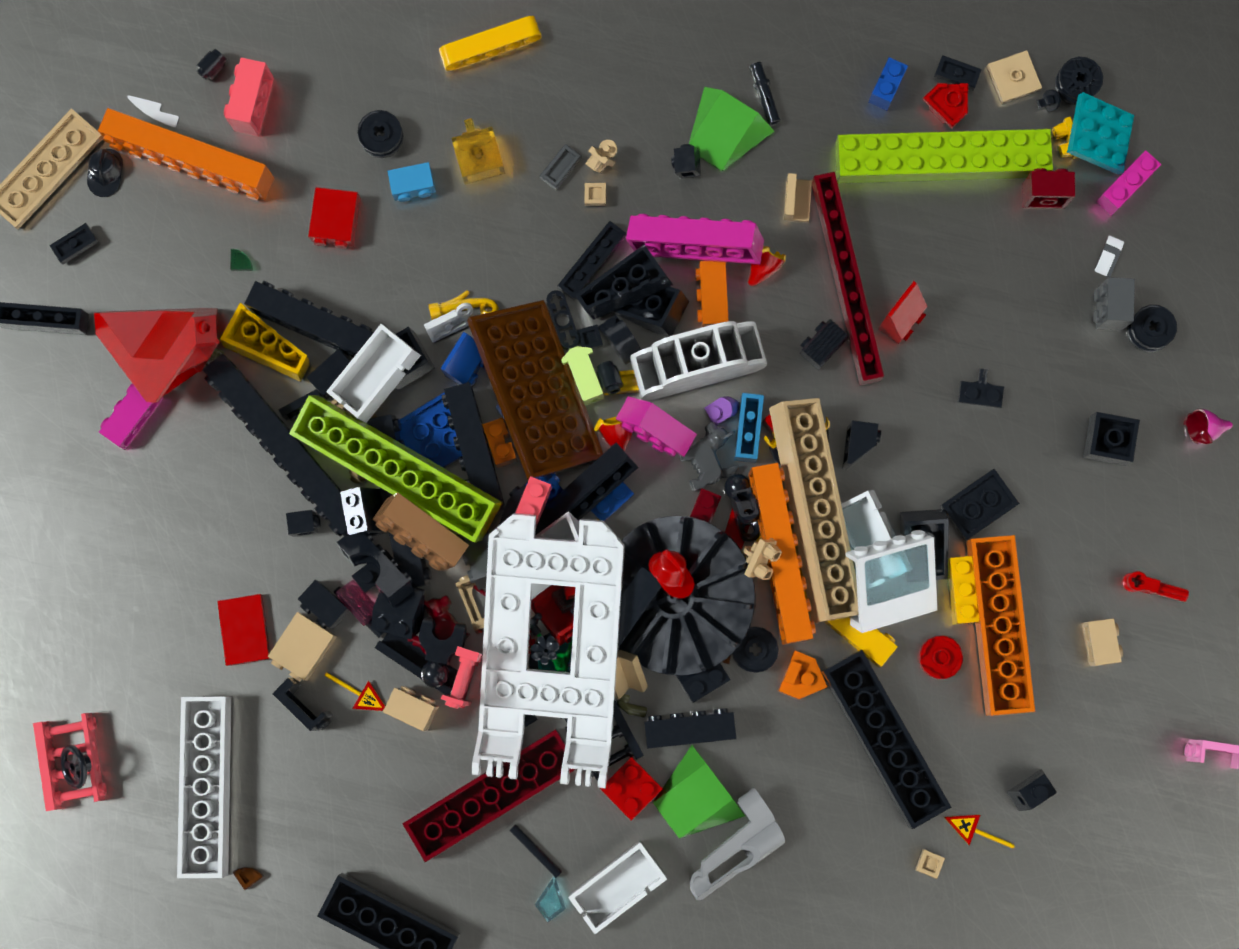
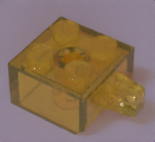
M472 118L464 120L467 132L451 138L464 184L467 185L505 174L493 128L475 129Z

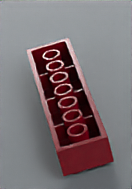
M555 729L521 750L517 779H510L508 777L510 762H503L504 771L501 778L496 777L495 766L493 777H488L485 772L402 823L424 862L432 859L560 780L566 743L558 730ZM570 769L569 773L573 772L576 769Z

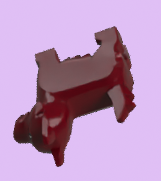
M447 595L439 599L432 598L429 601H424L429 617H432L435 621V635L439 640H446L451 637L455 625L458 624L454 616L449 612L452 602ZM467 632V634H466V639H467V638L469 637V635H470L469 632ZM418 635L412 640L408 639L409 642H413V646L420 647L426 655L425 649L419 642Z

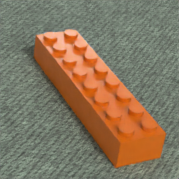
M107 108L98 132L104 137L103 140L109 143V147L120 152L122 149L129 151L130 155L139 159L142 156L146 157L149 162L159 166L161 163L168 165L170 170L178 173L182 170L194 179L204 178L213 186L218 187L219 184L226 186L227 190L236 194L240 191L245 193L246 197L258 201V198L266 200L274 180V176L265 164Z
M778 463L752 467L748 475L752 494H754L759 507L758 525L761 539L769 540L773 538L777 541L776 546L782 551L777 561L772 562L769 560L767 566L773 569L769 581L782 645L813 639L816 629L814 621L809 619L808 613L811 612V604L809 598L805 599L804 590H807L805 577H801L800 574L802 559L800 554H796L795 548L798 546L796 533H792L791 524H794L791 511L787 510L789 495L787 489L783 490L782 484L785 481L784 470L779 468Z
M1015 535L970 539L966 541L967 555L972 556L977 595L979 622H976L975 626L985 715L1035 712Z

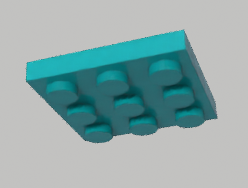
M1084 92L1079 94L1067 153L1117 175L1124 173L1134 115Z

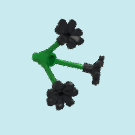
M571 607L570 612H571L573 615H574V607ZM541 613L535 614L530 618V631L534 637L537 636L539 645H532L531 650L535 652L532 654V658L536 661L540 660L544 665L548 664L549 660H552L556 671L568 672V662L572 652V639L565 654H556L555 652L560 649L558 642H555L553 636H549L546 641L540 634L542 631L537 624L543 616Z

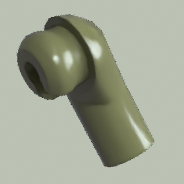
M624 694L620 700H616L618 707L627 714L645 718L647 707L629 703L630 695Z

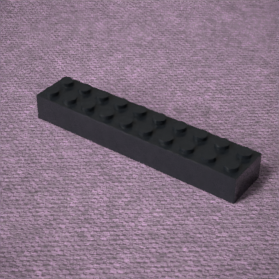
M222 353L203 369L207 375L204 379L217 392L221 391L218 393L219 397L231 408L234 407L231 411L235 416L242 420L244 424L248 423L245 426L246 429L258 440L261 439L259 444L267 453L269 452L271 456L275 455L273 461L285 472H289L286 475L289 480L298 488L302 487L301 494L308 502L310 501L312 504L315 503L317 505L314 508L316 512L326 521L329 519L331 523L328 526L340 537L348 534L341 499L342 490L303 444L289 434L291 430L237 366Z

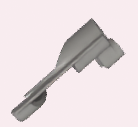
M755 788L741 796L737 802L749 822L701 861V868L691 876L690 889L696 900H703L734 876L753 867L785 844L782 830ZM743 850L748 858L711 884L708 874L737 852Z

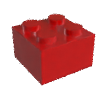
M630 757L607 780L606 788L600 789L632 821L663 788L633 757Z

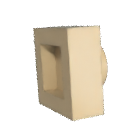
M585 183V206H606V183Z
M923 849L915 870L937 879L945 858Z

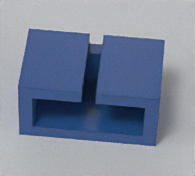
M889 57L868 103L888 111L908 65Z

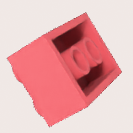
M240 58L239 64L235 66V81L229 89L230 100L229 104L225 105L224 116L235 132L259 137L274 77L265 62Z

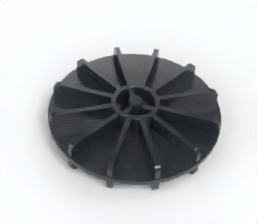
M688 516L661 517L648 521L632 530L621 540L624 544L622 587L624 584L629 586L633 579L630 578V575L637 566L640 568L644 564L649 566L650 558L654 554L669 550L678 552L684 557L686 568L694 580V589L688 597L681 599L670 596L661 587L624 639L620 648L625 652L637 655L640 665L666 675L696 674L717 666L726 660L745 638L756 608L754 579L744 574L749 563L746 562V557L739 546L727 533L715 525Z

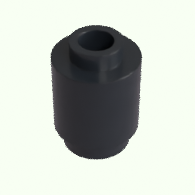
M214 49L212 52L209 51L196 65L198 68L196 72L205 80L208 78L213 80L225 67L227 59L217 49Z
M612 361L599 364L597 366V376L603 392L609 395L620 392L623 382L617 366Z

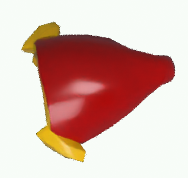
M763 245L761 263L751 264L748 284L756 286L775 274L785 263L786 255H781L778 251L772 254L769 251L770 247Z
M616 417L605 420L600 418L594 428V431L600 430L610 447L617 442L625 452L632 437V433L621 427L622 423L616 420Z

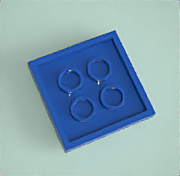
M444 392L401 418L402 430L399 431L400 439L404 440L406 447L437 465L446 468L459 460V458H462L461 450H456L453 437L457 435L455 430H452L449 426L447 416L451 414L450 410L446 409L443 404L441 395H444Z

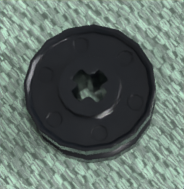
M1078 56L1071 58L1062 66L1055 77V89L1059 93L1060 98L1072 105H1076L1078 95L1083 92L1095 97L1103 85L1101 67L1088 57Z
M376 110L369 112L358 125L359 141L364 150L373 157H390L398 152L403 144L404 135L400 122L395 115L388 111ZM378 132H380L381 134L384 133V135H383V136H381V135H378V136H377V133H378Z
M1160 305L1142 307L1134 315V321L1127 326V335L1130 342L1137 349L1144 352L1162 350L1174 339L1177 333V322L1174 315L1167 308ZM1149 327H1154L1155 330L1151 331Z
M750 627L742 643L732 653L733 659L745 671L754 673L766 671L773 666L778 657V643L773 634L765 628ZM753 643H756V646L761 649L760 652H757V656H754V653L749 651V648L753 647Z

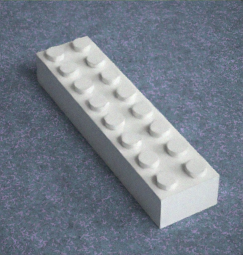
M181 697L177 878H223L228 876L231 697Z

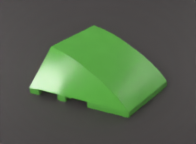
M704 87L689 144H692L700 151L701 159L723 172L743 157L746 152L756 147L759 142L773 134L774 130L758 112L723 90Z
M693 745L690 746L663 786V789L653 801L655 807L679 839L745 816Z

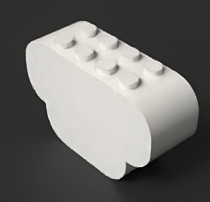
M727 321L669 336L653 343L651 347L640 350L630 356L640 396L644 401L655 400L757 372L767 366L760 336L754 321L737 324L735 321Z

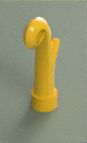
M468 290L446 302L428 304L431 320L456 310L462 303H470L473 309L480 307L481 314L489 313L485 311L487 307L492 308L490 312L498 311L499 307L494 300L489 298L465 299L470 293Z

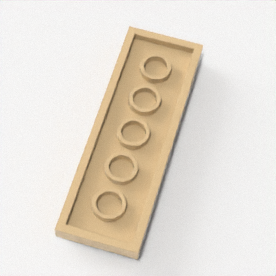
M71 108L0 184V215L19 230L104 137Z

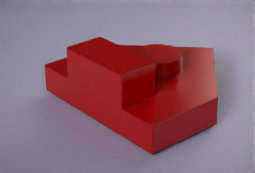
M938 83L922 100L943 124L946 123L953 129L968 114V83Z

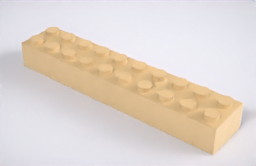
M820 399L783 401L770 407L769 411L780 465L784 470V485L789 495L788 505L793 515L794 524L792 525L794 533L797 535L798 555L800 554L802 559L801 570L807 584L806 594L811 604V619L814 623L857 616L859 614L856 574L853 560L846 557V552L851 550Z

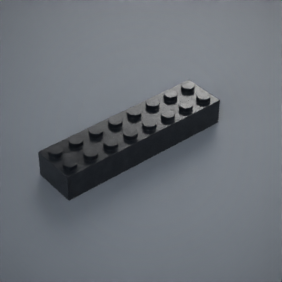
M859 650L821 671L908 828L915 829L952 808L863 651Z

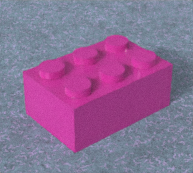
M629 396L616 417V420L622 423L621 427L631 433L633 431L638 434L636 437L645 443H652L651 447L660 453L665 452L673 457L676 454L685 457L697 435L653 403Z

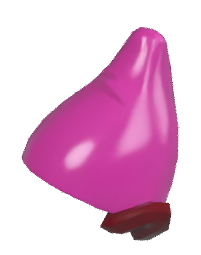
M1197 409L1189 413L1183 425L1187 426L1191 441L1196 444L1213 443L1214 440L1218 439L1233 426L1230 421L1223 420L1206 409Z

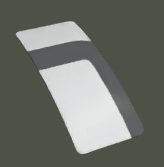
M1108 236L1095 272L1111 277L1124 241Z

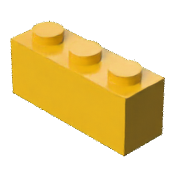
M972 556L949 558L948 587L952 624L979 622Z

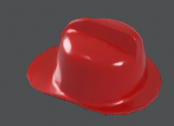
M665 550L654 554L650 558V572L670 596L683 599L693 592L694 580L686 568L684 557L680 553Z

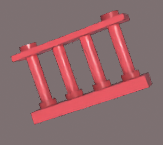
M457 646L455 655L460 656L459 661L461 663L451 694L442 695L441 699L446 701V706L464 709L465 706H471L472 704L471 701L465 700L475 666L478 667V664L482 663L483 654Z
M92 713L81 714L82 721L54 727L49 725V721L33 723L46 811L62 809L61 804H63V801L93 796L94 802L105 800L107 788L106 784L102 782L95 736L97 722ZM83 730L85 743L74 746L81 752H87L91 760L92 768L87 774H90L92 787L61 792L59 791L58 782L60 779L65 778L62 770L56 769L55 760L57 757H61L62 750L65 747L55 749L52 746L51 738L54 735Z

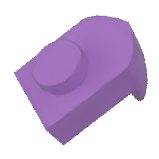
M724 396L712 402L704 409L711 422L718 426L738 413L739 402L730 396Z

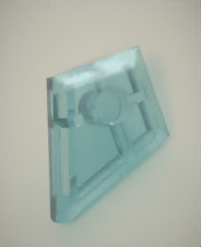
M556 877L551 879L535 903V906L547 922H550L566 909Z

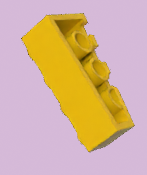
M242 303L238 305L220 338L225 348L300 382L311 364L305 353L283 338L272 327H269Z

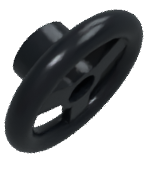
M67 745L61 753L62 773L71 787L79 789L86 783L87 772L91 771V760L88 755H83L76 746ZM69 752L73 753L71 761L67 760ZM69 769H70L71 773H73V776H74L75 780L72 778V776H71V774H70V772H69Z

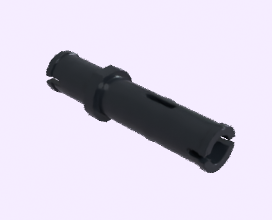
M762 62L753 63L749 68L754 78V88L758 91L768 124L770 126L776 125L781 122V119L779 118L769 87L770 80L766 78Z

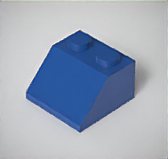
M463 332L441 367L445 377L459 385L470 382L473 386L479 375L477 373L479 369L485 367L475 340Z

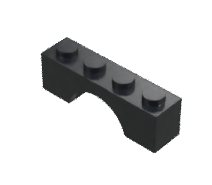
M369 533L346 534L336 542L341 552L354 566L374 564L380 568V575L375 584L380 594L393 608L414 592L411 586V582H413L411 577L405 571L401 573L398 570L400 567L392 557L388 559L385 556L386 552L381 545H374L372 542L374 540Z

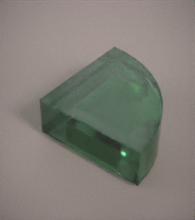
M231 249L230 269L232 271H253L250 259L243 252Z

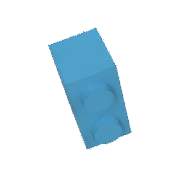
M429 162L387 171L392 196L395 201L406 202L412 197L419 196L420 198L431 196V193H436Z

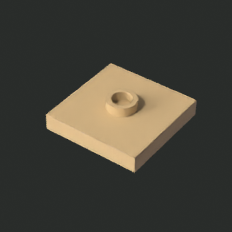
M1027 50L987 65L1001 104L1033 94L1042 89Z

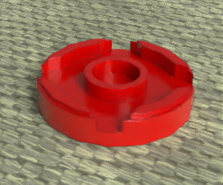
M934 636L928 639L921 646L919 652V663L922 670L928 676L935 679H947L954 676L961 669L963 663L960 645L954 639L947 636Z

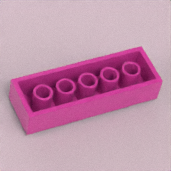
M647 214L630 215L626 240L633 251L645 244L653 257L748 264L761 263L764 239L756 223L749 220L733 222L729 219L714 221L709 218H700L698 220L686 216L670 218L666 215H659L658 217H650Z

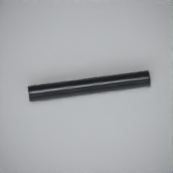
M516 824L509 830L555 878L562 873Z

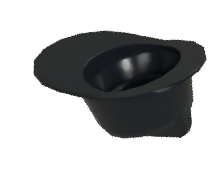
M110 148L100 149L89 158L87 185L96 196L109 197L119 188L123 159L116 150Z

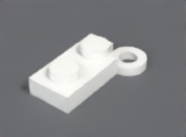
M462 303L456 310H452L424 324L432 343L469 326L467 320L468 316L473 313L472 305L470 303Z

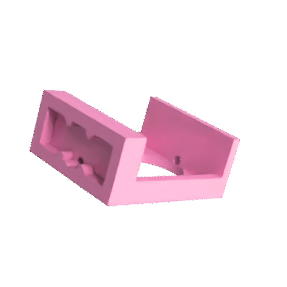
M1189 739L1185 745L1184 754L1187 756L1186 761L1204 763L1205 750L1232 754L1230 768L1239 769V745Z

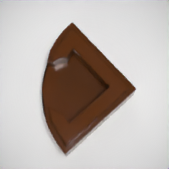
M251 867L239 868L232 872L244 890H247L264 877L259 870Z

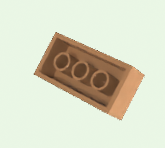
M399 493L388 497L372 519L380 530L393 534L395 541L402 545H408L412 548L411 552L414 555L427 559L429 565L437 571L455 567L469 546Z

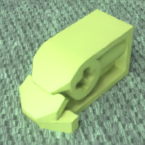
M575 346L570 348L561 360L563 365L569 364L583 403L587 406L605 398L589 355L593 354L592 348Z

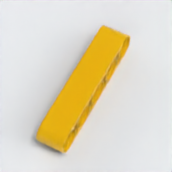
M526 16L445 44L439 48V53L445 70L452 71L534 43L542 35L535 17Z

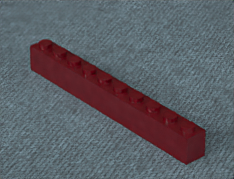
M835 171L815 175L811 185L847 334L849 335L848 339L859 385L880 382L884 378V373Z

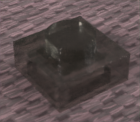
M563 588L552 593V598L562 614L570 611L571 607H574L575 598L567 600Z

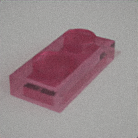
M354 580L336 592L335 595L363 626L372 621V610L375 603L362 591Z

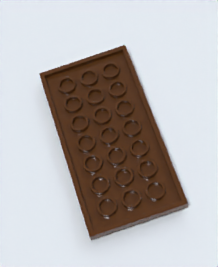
M544 300L470 317L467 320L528 481L530 476L537 479L594 462L603 455L568 363L565 365L562 363L561 359L565 356Z

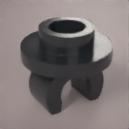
M1053 89L1047 90L1043 94L1042 99L1037 100L1038 107H1045L1048 111L1058 109L1061 103L1059 93Z

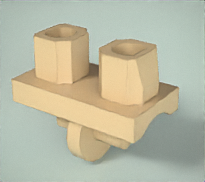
M604 140L599 148L592 146L589 149L592 155L585 164L599 173H602L606 166L613 167L616 162L610 158L616 155L618 150L617 144L612 140Z
M773 538L769 540L760 539L759 542L755 541L752 547L745 546L743 552L748 555L746 562L749 563L744 573L749 578L757 577L762 580H769L771 578L773 569L767 566L769 560L772 562L777 561L782 554V551L776 546V540Z

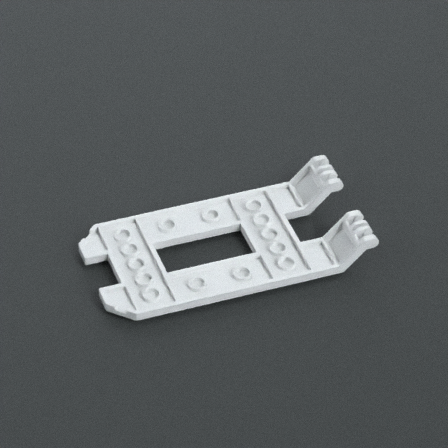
M513 513L489 534L479 731L472 761V775L479 776L482 769L481 760H488L486 770L488 777H493L494 761H497L496 777L501 778L503 776V762H510L508 777L510 779H517L524 738L525 714L568 718L566 745L561 769V784L568 785L570 781L569 770L577 769L575 778L577 786H581L583 770H586V787L592 785V771H599L598 787L606 788L612 746L624 544L603 520L580 519L579 539L574 541L535 537L536 515ZM532 583L576 587L570 672L528 669Z

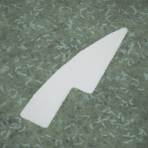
M130 95L127 96L136 107L151 118L171 127L177 126L179 116L160 112L161 103Z

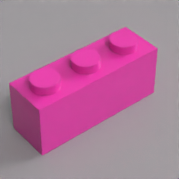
M1145 150L1096 202L1112 216L1162 164Z
M133 383L128 387L127 394L123 400L116 403L111 416L101 423V429L99 430L100 434L124 450L164 399L162 397L156 403L146 402Z

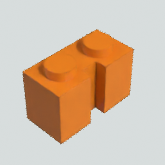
M503 417L482 424L497 468L518 462L512 443H506L505 441L510 436Z

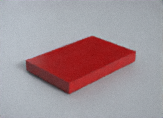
M262 594L217 601L226 666L271 659L268 657L270 651Z

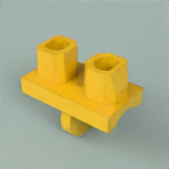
M1071 116L1064 118L1062 123L1054 126L1052 133L1055 140L1063 137L1066 138L1067 143L1058 147L1061 158L1072 156V159H1077L1078 157L1067 153L1073 124Z

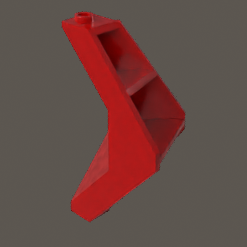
M218 308L125 310L94 313L96 335L146 402H159L167 393L197 372H201L220 342L217 339L216 329Z

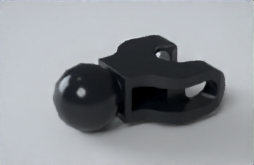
M742 474L729 476L725 482L724 489L727 496L731 499L739 535L743 541H754L760 535L758 525L759 507L754 494H752L750 480ZM752 525L754 532L751 534L746 533L744 527Z
M428 616L423 619L418 639L426 651L425 660L428 661L421 670V678L427 686L438 688L447 682L449 677L447 665H450L457 646L462 648L465 646L467 634L465 623L456 624L451 637L446 640H439L435 635L434 619Z

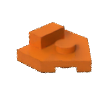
M794 650L778 691L796 699H801L827 688L816 659Z

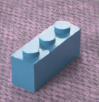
M742 393L734 461L756 463L764 395Z

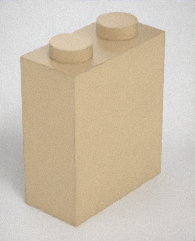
M297 612L268 657L273 660L271 664L281 670L286 668L291 671L289 675L299 682L302 679L308 681L337 636L307 616Z

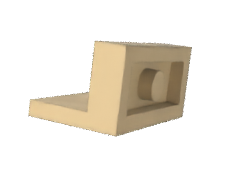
M788 173L784 220L809 222L812 180L796 179L797 174Z
M619 650L617 653L615 697L620 700L629 688L644 692L648 688L638 656Z

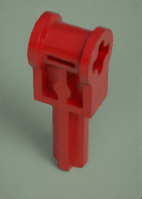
M1140 571L1128 573L1122 579L1124 589L1129 592L1140 591L1151 595L1156 594L1181 602H1186L1189 597L1187 589L1162 583L1161 580L1147 577ZM1133 578H1135V581L1138 582V585H1135V583L1132 582Z

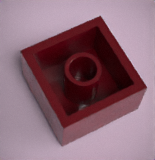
M1037 168L1031 171L1022 183V208L1065 209L1075 198V172H1069L1068 169L1047 171L1045 168Z

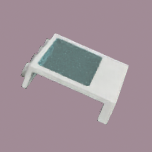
M915 530L905 536H894L891 540L876 541L873 545L855 547L854 550L846 552V557L855 562L859 614L850 617V626L859 632H868L937 611L934 537L922 530Z

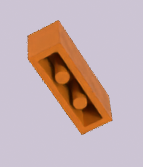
M700 261L699 268H695L696 281H700V289H696L697 302H701V310H697L698 323L702 322V327L727 322L726 262Z

